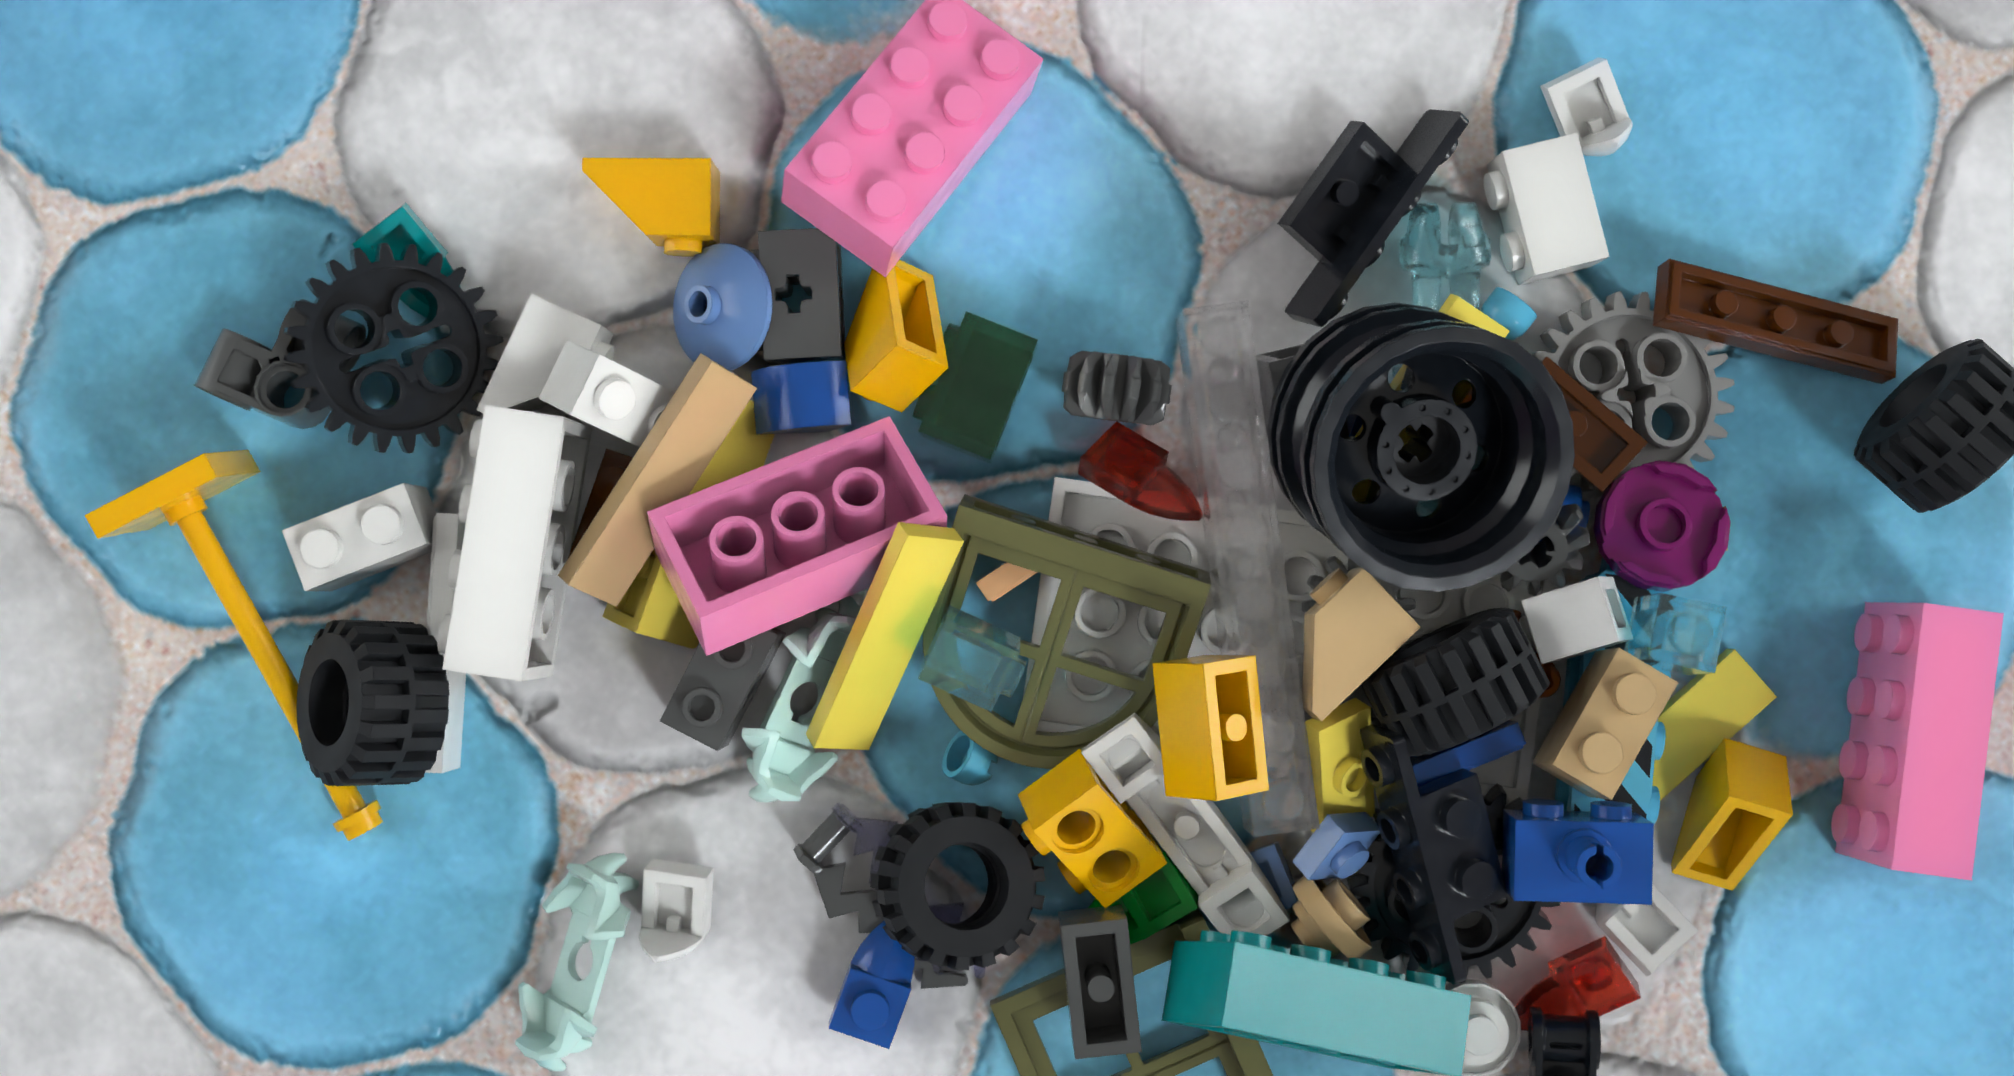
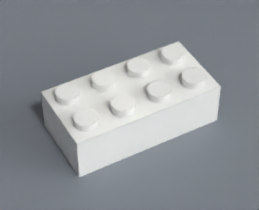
M485 405L483 419L475 420L469 440L470 456L476 458L472 484L464 486L459 502V520L461 523H466L462 549L454 551L448 570L449 587L455 588L451 615L446 614L443 617L438 632V651L445 654L442 670L521 682L553 676L567 584L558 574L567 561L575 539L592 433L591 427L563 416Z

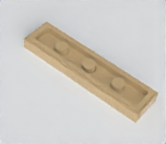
M700 353L558 576L567 585L617 607L654 550L647 511L690 494L757 388Z

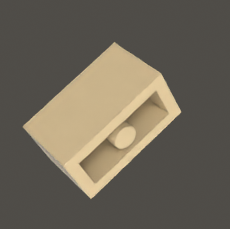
M1621 648L1596 651L1532 764L1588 797L1612 800L1679 682Z

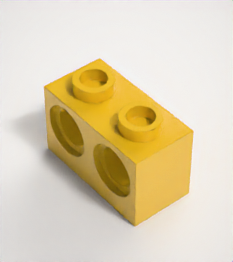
M1079 748L1018 794L1028 818L1021 826L1029 841L1041 855L1045 856L1052 851L1060 859L1057 865L1062 875L1078 894L1088 890L1106 909L1166 865L1167 861L1156 839L1128 802L1124 801L1121 804L1118 802L1082 755V750Z

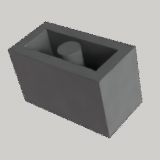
M1122 904L1108 906L1106 909L1104 907L1059 911L1058 919L1075 1059L1142 1052L1128 922Z

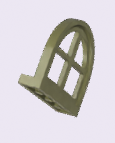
M964 494L952 528H955L964 540V543L923 630V653L929 680L938 701L951 720L971 740L998 757L1017 764L1044 769L1054 768L1079 748L1082 750V748L1133 713H1136L1152 728L1158 720L1152 663L1187 658L1211 588L1210 573ZM978 553L1061 579L1040 645L959 620L961 607ZM1083 587L1166 613L1143 678L1062 653ZM957 635L1035 660L1015 724L993 711L972 688L960 661ZM1057 667L1134 692L1119 710L1099 723L1068 732L1037 731Z

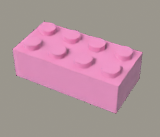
M925 0L784 169L781 202L886 277L1031 95L1044 58L963 0Z
M890 416L647 511L655 553L706 656L868 589L898 522L947 527L948 517Z
M1865 602L1864 614L1859 617L1854 632L1855 646L1859 651L1857 675L1850 682L1847 691V708L1849 713L1852 714L1849 740L1843 744L1839 755V770L1844 778L1841 804H1838L1833 812L1831 821L1832 836L1836 841V853L1891 870L1972 881L2004 613L1930 603Z

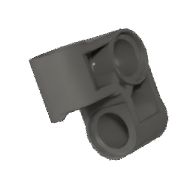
M292 307L282 322L278 339L273 349L223 328L194 384L195 387L248 411L253 409L300 429L317 426L326 419L331 411L327 407L315 412L306 411L305 405L316 394L313 387L305 388L304 396L298 404L291 408L284 407V396L291 386V382L306 372L304 364L284 361V355L302 349L301 340L292 338L284 333V328L304 326L306 318L297 313ZM342 315L337 318L334 327L335 334L343 345L356 348L365 341L366 328L363 324ZM360 355L342 361L339 365L340 370L343 373L350 372Z

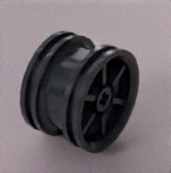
M1395 302L1362 307L1331 321L1308 339L1283 372L1272 398L1267 427L1271 466L1282 493L1297 513L1312 527L1330 539L1333 545L1375 578L1404 589L1440 592L1470 587L1504 572L1529 553L1553 524L1568 493L1575 459L1573 422L1561 389L1543 363L1518 343L1427 306ZM1397 364H1404L1407 368L1400 387L1402 390H1393L1388 383L1389 370ZM1467 380L1472 387V398L1468 402L1456 405L1452 396L1453 389L1460 381ZM1349 414L1358 415L1363 422L1361 434L1357 437L1342 438L1340 432ZM1404 428H1406L1405 431L1410 437V440L1405 445L1398 436ZM1477 446H1483L1485 453L1479 467L1472 469L1476 459ZM1362 480H1372L1366 501H1356L1352 496L1354 486ZM1438 499V506L1431 514L1418 516L1416 508L1419 501Z

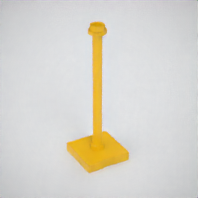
M249 450L203 453L84 515L98 539L150 530L165 521L170 526L178 524L301 743L296 710L298 682L202 513L208 509L204 502L205 500L261 472ZM324 784L342 818L333 823V826L337 832L343 831L348 841L366 833L383 822L378 813V810L381 809L379 802L374 800L366 804L356 786H328Z

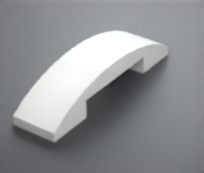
M1133 713L1082 748V755L1120 804L1124 801L1128 802L1197 892L1198 906L1218 932L1231 935V931L1235 930L1267 936L1290 921L1288 912L1268 879L1216 804L1210 800L1166 796L1160 737L1136 713Z

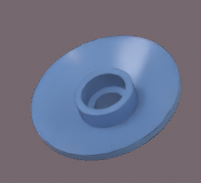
M713 244L702 249L701 254H696L686 265L679 278L673 303V320L676 335L682 349L693 362L702 353L730 371L747 363L760 349L770 326L772 316L771 285L763 265L749 250L735 244Z

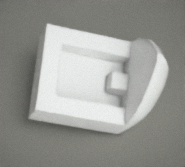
M1598 57L1540 86L1560 137L1578 133L1583 155L1606 156L1613 154L1628 139L1633 123L1629 118L1607 59Z
M652 858L644 868L642 922L639 941L643 951L654 962L669 961L690 953L704 940L710 931L714 868Z
M1653 884L1652 905L1597 903L1595 917L1597 925L1646 977L1652 974L1698 932Z

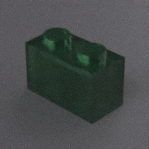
M966 311L961 325L957 326L949 323L943 336L949 368L940 376L937 385L931 384L919 396L912 417L922 421L918 430L922 437L991 464L1036 352L1038 339Z

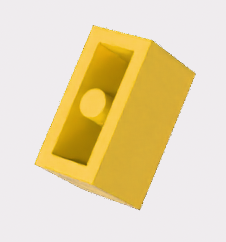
M1201 655L1152 663L1166 796L1220 801L1269 790L1256 655Z

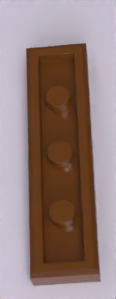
M1668 259L1657 268L1653 326L1883 384L1896 377L1898 318L1673 259Z

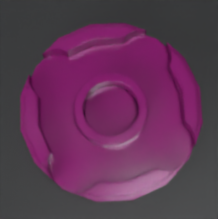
M1658 460L1629 469L1607 486L1596 505L1593 531L1600 555L1616 575L1638 588L1665 592L1690 586L1717 567L1728 548L1731 521L1726 506L1722 507L1720 498L1715 493L1718 490L1708 477L1686 464Z

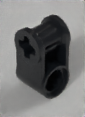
M1530 1006L1527 1036L1530 1064L1529 1076H1596L1601 1054V1031L1598 1011L1586 1010L1584 1016L1543 1014L1540 1007Z

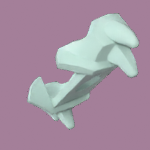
M851 596L839 600L838 612L828 608L818 609L815 611V617L819 621L813 627L806 628L800 626L796 632L784 639L783 643L793 654V657L760 728L742 729L741 736L745 741V746L753 751V757H749L746 760L747 767L758 785L750 789L749 796L757 802H774L777 800L800 801L802 793L814 781L823 776L838 760V756L834 752L815 753V748H813L807 738L806 732L860 610L859 605ZM813 682L818 689L816 704L809 712L800 715L798 720L795 721L792 719L793 712L790 709L791 696L801 684Z
M624 853L600 855L585 864L568 863L566 867L569 871L568 874L553 889L542 905L546 913L570 907L572 917L551 988L545 994H542L527 983L522 982L518 985L523 1025L522 1036L516 1039L515 1044L525 1057L534 1059L539 1066L549 1071H564L566 1064L562 1061V1057L567 1056L569 1053L584 1051L592 1046L590 1037H594L597 1027L592 1024V1019L616 938L624 937L626 925L630 918L631 910L620 902L619 895L626 891L637 890L639 886V881L626 873L615 872L627 860ZM591 940L592 968L589 975L582 980L576 972V955L580 947Z

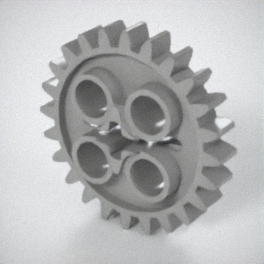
M1621 291L1606 297L1605 309L1594 297L1581 303L1582 318L1572 310L1558 317L1564 333L1550 328L1540 335L1544 344L1551 351L1531 353L1536 359L1542 362L1546 356L1549 357L1648 442L1614 480L1633 467L1658 460L1686 464L1694 469L1690 459L1698 462H1707L1714 459L1715 455L1704 441L1727 437L1728 432L1715 423L1714 419L1715 416L1734 412L1735 408L1727 402L1718 400V391L1735 385L1734 380L1716 377L1714 371L1715 368L1722 365L1728 359L1727 354L1708 356L1705 348L1711 340L1653 326L1654 309L1650 310L1648 292H1641L1633 296L1628 307ZM1617 340H1621L1625 344L1623 356L1616 347ZM1647 345L1657 348L1663 354L1665 366L1661 376L1650 373L1645 366L1643 357ZM1584 352L1596 356L1601 362L1603 370L1598 384L1587 381L1581 373L1580 359ZM1623 388L1625 391H1634L1636 401L1631 404L1629 401H1619L1617 396L1618 389ZM1656 408L1665 410L1671 417L1673 427L1667 440L1659 437L1653 430L1651 424L1652 415ZM1572 469V474H1571V476H1573L1574 474L1577 473V472L1574 471L1573 469ZM1581 477L1580 488L1583 492L1595 490L1591 484Z

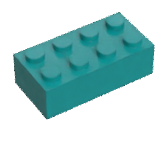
M1201 930L1199 941H1174L1161 1021L1389 1069L1445 1076H1462L1472 995L1445 990L1446 977L1417 971H1406V975L1389 971V964L1368 959L1349 958V962L1331 958V951L1312 946L1291 944L1290 948L1271 945V937L1244 931L1232 930L1230 935Z

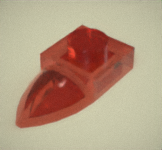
M1117 421L1080 457L1078 469L1080 476L1134 508L1151 515L1173 520L1200 521L1203 517L1199 502L1191 489L1179 475L1166 466L1169 452Z
M1604 936L1549 961V975L1536 983L1519 1000L1515 1009L1521 1022V1030L1528 1031L1530 1006L1540 1007L1543 1014L1584 1016L1586 1010H1597L1599 1016H1602L1640 999L1641 995L1637 980L1607 937Z

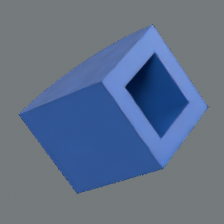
M846 361L794 363L751 371L752 385L757 388L753 394L756 435L829 432L851 425Z

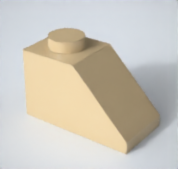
M1337 568L1310 593V596L1317 603L1304 614L1302 708L1311 718L1323 721L1421 628L1376 579L1363 568H1353L1347 574L1340 568Z

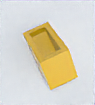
M582 158V171L656 246H664V254L678 257H694L696 254L702 253V247L720 243V171L711 158Z
M902 260L896 263L886 277L873 268L871 269L844 342L851 392L902 413L949 368L933 275Z
M1724 738L1695 778L1671 861L1672 873L1731 891L1734 890L1793 815L1786 756Z

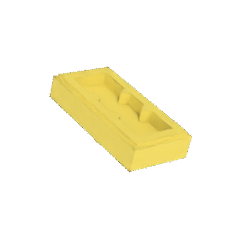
M1357 698L1339 705L1323 721L1311 718L1304 722L1310 830L1313 833L1327 814L1366 812L1370 817H1373L1375 813L1374 785L1368 780L1361 763V753L1364 751L1360 729L1371 725V707Z

